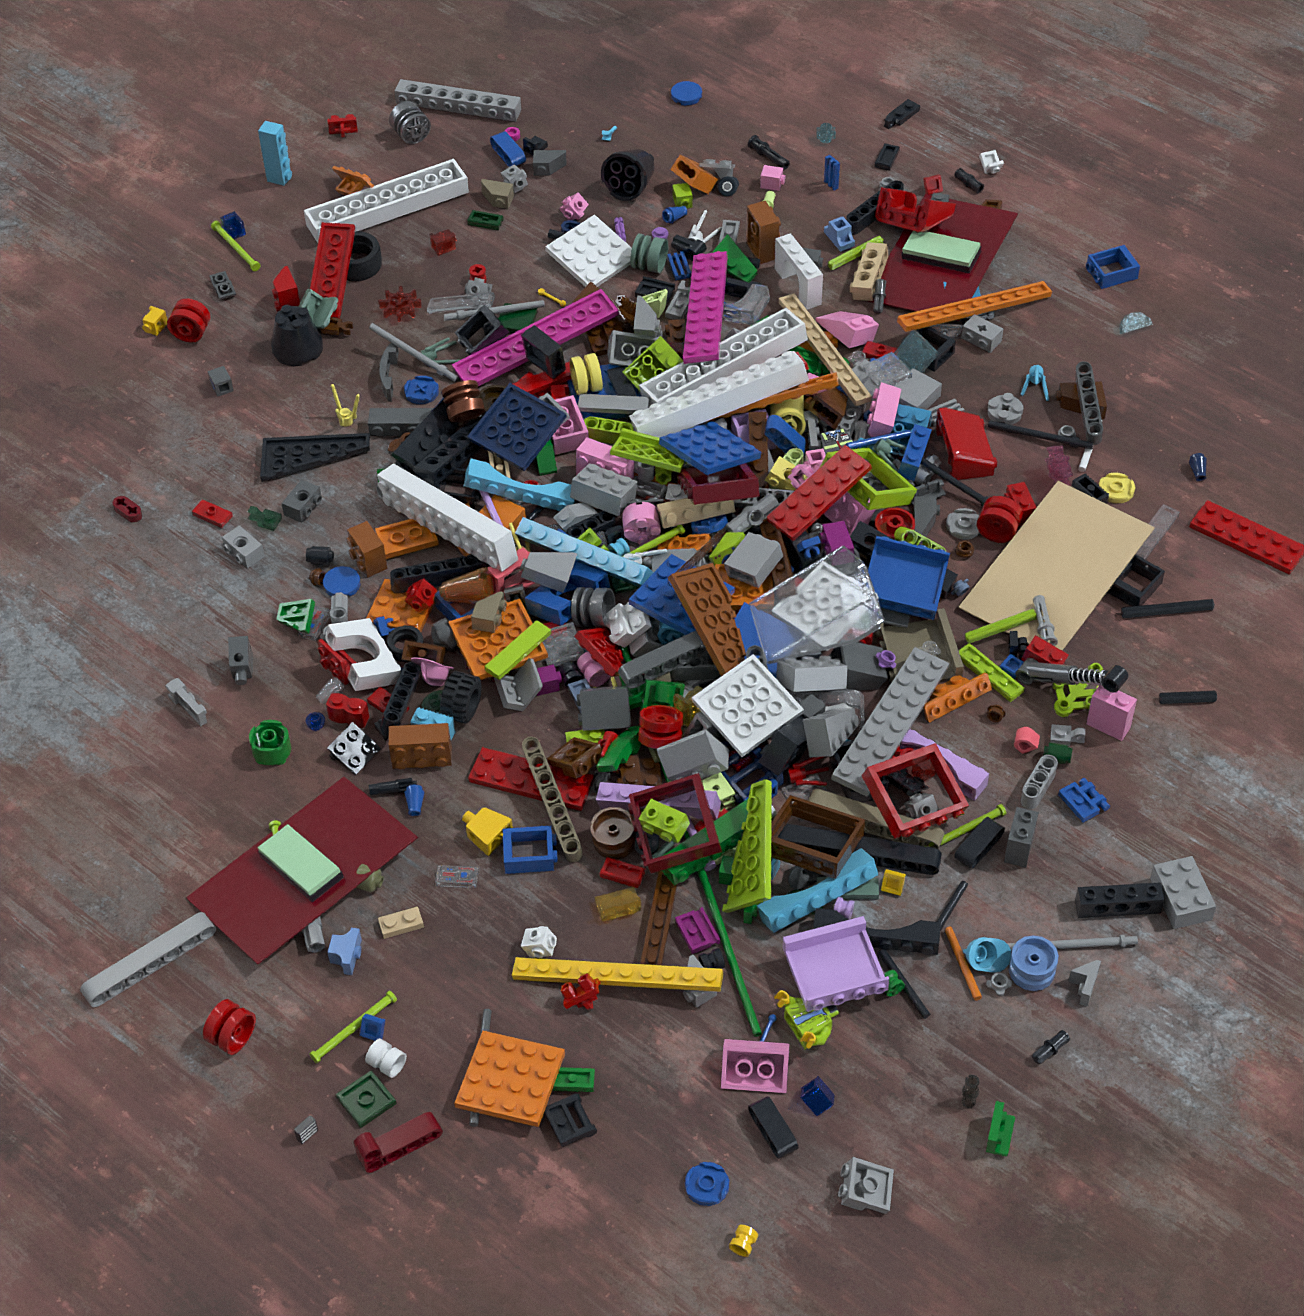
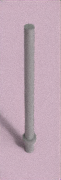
M1119 935V937L1057 940L1051 941L1056 949L1117 945L1125 947L1126 945L1138 944L1137 936L1125 937V935ZM1007 943L1012 952L1013 946L1016 943Z

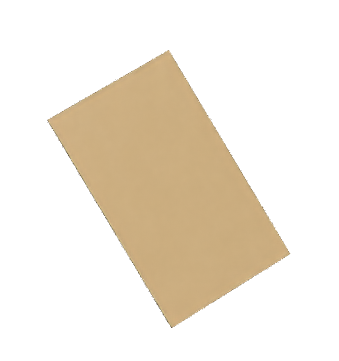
M1057 481L960 604L959 608L991 624L1030 609L1035 610L1033 598L1037 595H1043L1050 623L1055 627L1054 635L1058 639V644L1055 647L1063 651L1155 527ZM1037 616L1035 620L1004 631L1008 634L1010 631H1018V638L1026 637L1027 644H1030L1035 635L1041 638L1037 631L1039 626Z

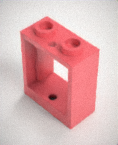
M524 547L516 551L518 561L501 572L491 566L487 567L488 586L491 595L500 591L504 592L505 588L523 584L526 589L535 583L521 578L522 569L520 572L504 580V577L520 568L523 558H528L530 552Z

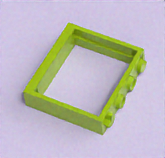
M870 448L852 449L863 459L869 461L872 465V469L869 472L890 490L876 491L861 478L847 491L867 510L909 505L918 489ZM838 451L827 452L821 466Z

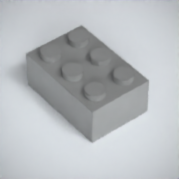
M589 463L572 479L570 498L619 516L626 508L627 502L635 499L638 481Z
M819 656V659L802 657V660L785 658V661H777L776 679L784 688L793 692L846 689L847 665L840 663V660L831 659L830 656Z
M1193 856L1153 865L1150 879L1152 883H1161L1164 896L1163 908L1173 929L1213 920L1216 904Z

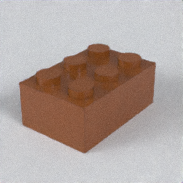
M766 200L747 206L746 244L755 258L760 259V264L775 260L776 238L780 237V219L778 216L776 217L773 208L768 205Z
M449 724L389 726V751L392 768L452 766Z

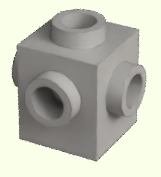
M515 165L501 172L504 179L503 182L513 184L514 193L528 185L525 171L523 169L520 170Z
M475 278L474 281L469 280L465 285L466 297H470V301L478 303L481 300L490 301L492 284L484 283L485 279Z
M915 794L910 797L909 801L904 803L906 816L912 819L939 811L933 794Z

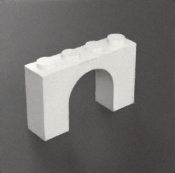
M791 233L776 238L775 270L782 279L797 274L799 300L807 310L822 305V272Z
M370 618L328 624L325 640L334 651L357 648L368 652L374 657V660L351 664L348 679L355 691L397 683L401 674V668L396 663L392 652L387 648L384 639L381 638L377 627Z

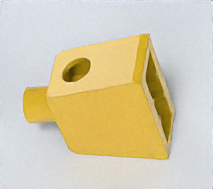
M482 808L476 815L467 811L462 817V821L467 823V837L488 856L503 842V829L513 828L511 818L488 808Z

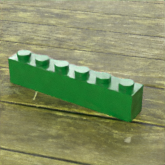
M748 799L714 821L722 852L661 870L674 886L679 882L687 880L694 872L702 870L706 864L718 859L728 849L736 847L738 840L742 841L744 830H741L742 823L746 822L748 811L746 806ZM706 827L664 855L709 842Z

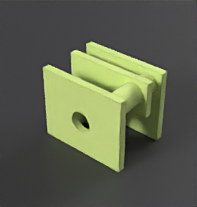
M721 772L702 780L705 790L717 792L721 801L720 812L724 808L728 810L735 806V799L733 798L735 792Z

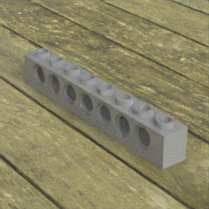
M400 79L395 89L397 104L411 101L417 107L515 122L521 111V99L516 96Z

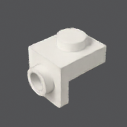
M996 150L979 155L985 174L999 172L1004 164L1003 161H999Z

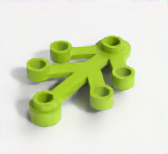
M1093 663L1088 667V670L1093 669L1096 671L1098 669L1101 672L1103 667L1099 663ZM1052 683V688L1055 690L1058 699L1054 704L1056 714L1061 717H1067L1073 710L1090 709L1089 702H1091L1092 695L1096 689L1085 690L1089 685L1086 683H1079L1077 686L1076 684L1068 685L1070 694L1065 697L1063 691L1064 684L1057 685ZM1077 698H1086V701L1074 702Z

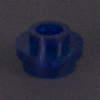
M313 712L306 717V725L311 730L317 731L323 728L325 716L322 713Z

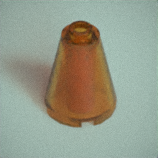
M480 568L445 581L439 587L440 597H443L445 601L476 604V602L493 595L491 574L486 573L487 568Z

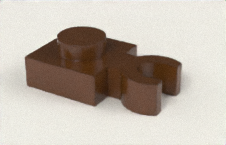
M330 317L329 325L321 329V332L331 335H338L339 332H342L344 335H351L350 329H353V322L346 321L343 323L340 318Z

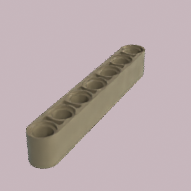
M532 736L527 737L522 742V748L565 858L569 862H577L583 855L579 839L539 740ZM531 747H536V749L532 751L528 750ZM537 764H543L540 767H535ZM544 780H549L547 784H541ZM550 797H556L555 800L548 801ZM557 814H563L562 817L555 818ZM570 831L569 834L562 835V832ZM571 848H577L574 852H568Z
M821 789L812 790L808 799L810 802L865 819L864 832L891 841L930 847L928 846L929 843L933 842L935 844L931 848L939 850L944 837V832L941 828L931 825L929 829L923 832L917 830L907 838L906 836H901L894 839L877 807ZM898 814L903 823L914 820Z

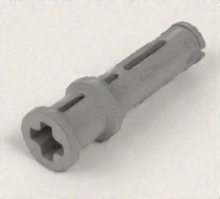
M1037 595L1033 598V603L1039 623L1037 628L1038 634L1041 635L1043 640L1047 642L1050 640V644L1056 646L1058 639L1054 635L1055 627L1050 623L1045 598L1043 595Z

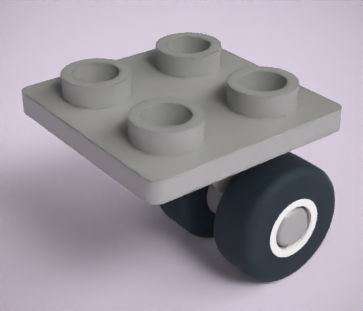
M706 159L699 163V167H713L721 179L718 183V190L723 196H731L736 193L739 181L733 176L735 164H731V161L728 160L715 163L714 159Z

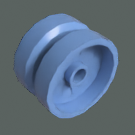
M1026 936L1018 940L1013 946L1009 966L1010 977L1015 984L1030 991L1043 990L1050 986L1055 977L1059 957L1056 947L1051 941L1040 936Z

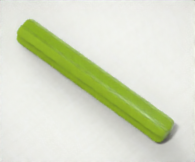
M877 236L867 242L883 243L884 240L881 236ZM867 242L828 261V268L834 270L862 256V250L865 249Z
M1030 609L965 633V639L967 643H972L1036 619V612L1034 609Z

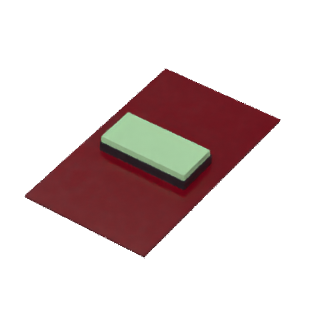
M925 194L919 205H923L925 199H931L932 195ZM949 199V202L956 204L951 218L926 232L904 229L888 256L881 279L887 281L885 288L886 298L883 305L916 312L971 299L1018 213Z
M342 777L278 827L276 834L269 833L192 892L186 899L200 912L205 913L218 929L258 965L366 880L373 872H376L418 839V836L346 777ZM361 864L367 865L370 869V872L365 874L356 873Z

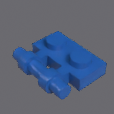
M1082 778L1079 781L1081 787L1076 782H1073L1058 792V796L1083 823L1099 814L1100 809L1098 807H1101L1104 811L1110 808L1103 794L1100 795L1095 790V785L1092 782H1088L1086 778Z

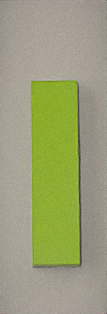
M536 620L487 663L485 671L500 680L550 636L551 629Z
M970 643L959 650L962 663L978 676L982 673H987L991 687L1008 701L1012 702L1024 693L1025 688Z

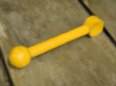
M543 288L538 289L539 295H544L556 301L561 307L566 306L564 300L561 301L546 293Z

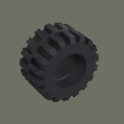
M454 671L446 681L440 702L442 715H449V717H453L454 721L468 723L479 705L481 697L480 678Z

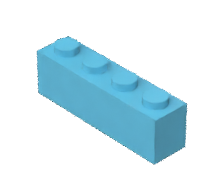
M265 121L258 130L267 182L285 186L292 177L290 159L287 152L288 146L285 140L286 134L283 125Z

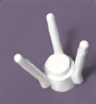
M704 210L697 226L693 225L688 239L692 241L699 239L705 243L716 235L722 227H719L703 239V234L698 230L707 214V210Z
M660 549L643 553H628L624 555V558L642 564L641 557L666 553L668 550Z

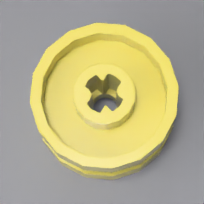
M596 354L585 355L584 362L580 356L570 358V372L576 394H587L588 386L592 392L602 391V375Z

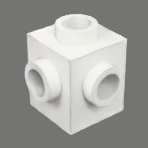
M548 927L525 929L521 947L531 958L552 956L557 938Z

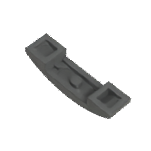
M390 343L385 349L379 368L382 390L389 402H392L394 390L392 377H389L390 364H397L399 355L398 347L393 343Z

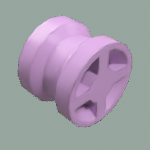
M838 897L834 910H837L842 916L850 920L855 901H845L842 897Z

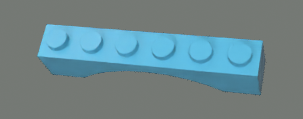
M470 459L466 469L465 487L561 511L567 505L574 504V499L570 498L571 484L559 481L546 485L521 483L502 475L489 463Z
M861 848L851 854L836 879L828 877L806 890L788 895L773 896L771 900L764 901L757 905L761 921L775 933L813 912L816 908L822 907L876 877L878 871L874 858Z

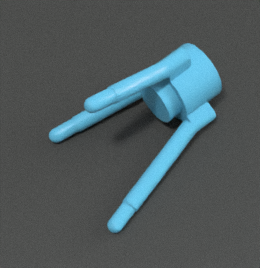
M1034 365L1030 368L1029 374L1026 375L1021 395H1024L1029 381L1036 385L1042 382L1046 401H1049L1046 377L1043 375V368L1041 366Z

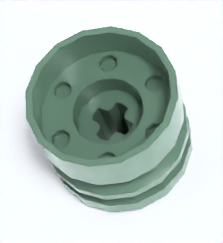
M639 233L634 240L631 250V267L636 269L639 267V269L644 270L647 266L648 271L660 274L667 260L668 240L655 237L652 241L651 236Z

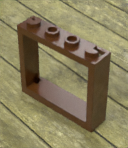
M789 795L771 822V857L836 879L864 835L865 819ZM791 816L851 835L837 857L778 838V835Z

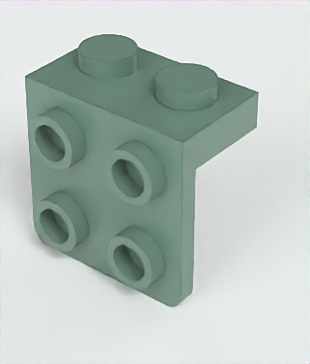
M307 289L299 307L308 309V313L317 329H324L329 325L330 317L337 308L338 298L322 297L313 290Z

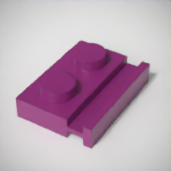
M703 907L700 910H693L675 917V923L692 954L710 948L713 944H720V938Z

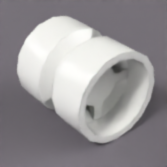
M377 1039L370 1046L365 1061L374 1068H380L382 1073L393 1078L403 1068L407 1056L399 1049L392 1048V1045L386 1041Z

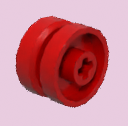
M189 298L177 301L167 320V328L171 334L182 341L197 342L202 338L211 319L210 312L202 303Z
M993 496L985 501L976 526L980 534L988 540L1005 543L1011 541L1015 536L1022 520L1023 512L1021 507L1012 499L1004 496Z
M901 508L884 509L875 518V529L894 540L895 531L899 527H906L915 531L914 517L907 510ZM908 533L904 535V540L907 538Z
M654 705L643 708L640 711L639 722L641 726L638 738L643 745L657 749L682 739L683 713L680 710L665 705Z
M229 999L222 1000L214 1007L205 1022L203 1039L214 1046H219V1049L230 1055L236 1054L251 1037L256 1023V1016L253 1012L243 1007L240 1008L238 1004Z

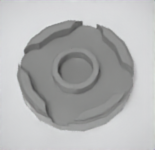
M956 509L947 517V531L958 539L967 540L975 538L980 534L976 526L979 515L972 509Z

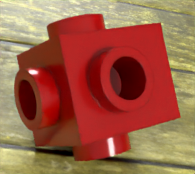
M423 578L408 588L405 602L417 612L429 609L434 602L433 598L437 589Z

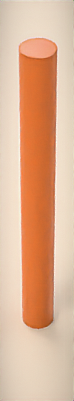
M947 927L944 929L971 994L974 1000L978 1001L982 998V995L952 927Z

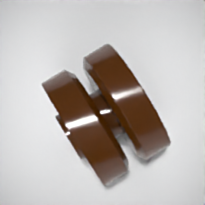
M608 807L602 809L593 817L590 825L595 850L602 857L621 859L633 852L635 848V831L632 825L633 817L627 810L620 807Z

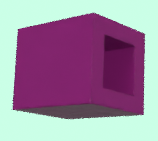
M554 664L537 668L542 682V688L537 693V696L560 691L559 683L562 682L560 671L556 672Z

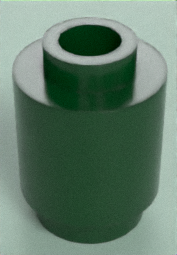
M1049 742L1048 746H1044L1043 756L1052 755L1057 759L1058 764L1065 765V763H1071L1073 748L1068 747V745Z

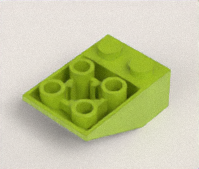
M660 336L622 372L640 391V384L684 361Z

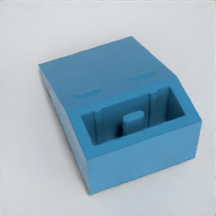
M898 404L894 427L891 433L910 430L912 433L914 424L930 429L932 411ZM910 437L893 440V442L907 447ZM890 445L892 453L889 454L904 456L905 450Z

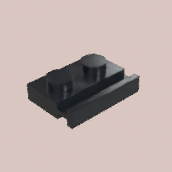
M643 276V280L635 291V297H642L666 289L668 291L667 305L673 290H675V284Z

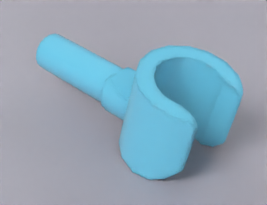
M613 126L609 131L603 130L602 140L611 141L612 134L617 127Z

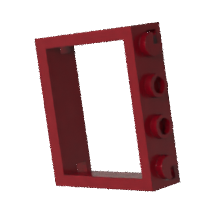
M746 463L709 475L704 474L693 466L684 467L677 474L678 485L681 486V490H684V494H687V498L691 500L693 505L759 497L758 478Z
M699 773L629 794L631 803L628 804L630 815L634 814L635 820H632L634 831L638 832L640 836L636 838L640 850L643 849L644 855H641L644 867L648 866L651 873L722 852ZM695 790L709 842L653 859L647 832L642 829L639 817L642 814L640 807L646 806L650 799L659 802Z

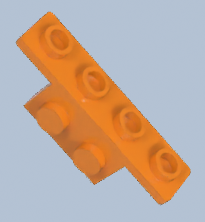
M332 167L333 171L343 179L335 189L339 194L346 196L361 191L364 186L374 187L370 182L371 178L366 174L362 175L350 169L345 170L343 167Z
M982 673L971 680L960 675L953 676L949 681L938 684L930 696L932 700L923 707L926 720L932 722L991 691L992 687L988 674Z

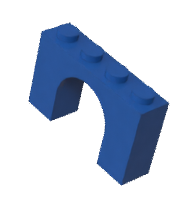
M575 561L563 593L575 591L579 587H584L585 589L592 588L593 590L596 588H610L608 573ZM540 585L524 598L528 614L560 626L572 618L571 601L559 597L562 592Z

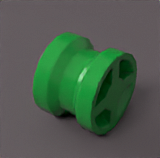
M890 970L884 973L885 977H889L888 990L885 991L886 995L892 997L900 993L904 989L905 984L902 980L898 979L897 972Z

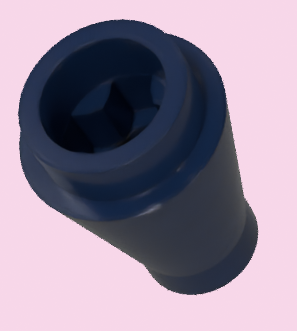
M1202 453L1191 455L1189 465L1196 480H1205L1207 478V458Z

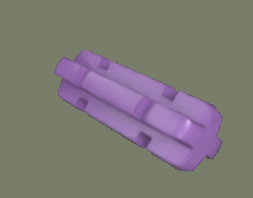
M616 217L614 219L616 234L626 242L623 218Z

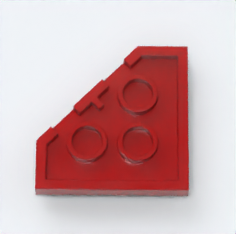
M608 628L578 631L574 637L578 640L579 645L591 654V658L603 667L604 672L611 677L620 676L618 670L623 665L621 664L623 656L622 651L618 649L619 645L614 644L609 638V635L612 634Z

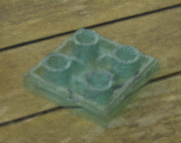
M912 330L892 357L908 373L913 368L923 373L939 353L916 330Z

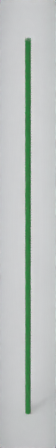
M620 646L625 663L631 661L632 658L628 646L625 648ZM660 762L666 783L671 782V780L667 778L662 763ZM687 829L685 831L686 840L690 838ZM703 868L697 871L753 1035L758 1037L762 1035L709 879Z

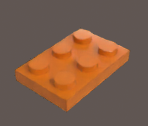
M413 519L375 528L377 536L384 544L386 559L439 545L436 534Z

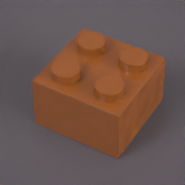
M368 521L347 529L348 538L346 540L350 547L348 552L351 559L356 560L360 572H364L367 577H371L388 569L384 544Z

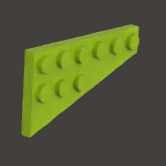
M765 779L751 784L746 806L748 815L746 822L742 823L743 837L742 841L738 840L731 870L733 874L732 884L727 887L726 893L729 896L727 905L723 904V912L730 913L771 900L772 781Z

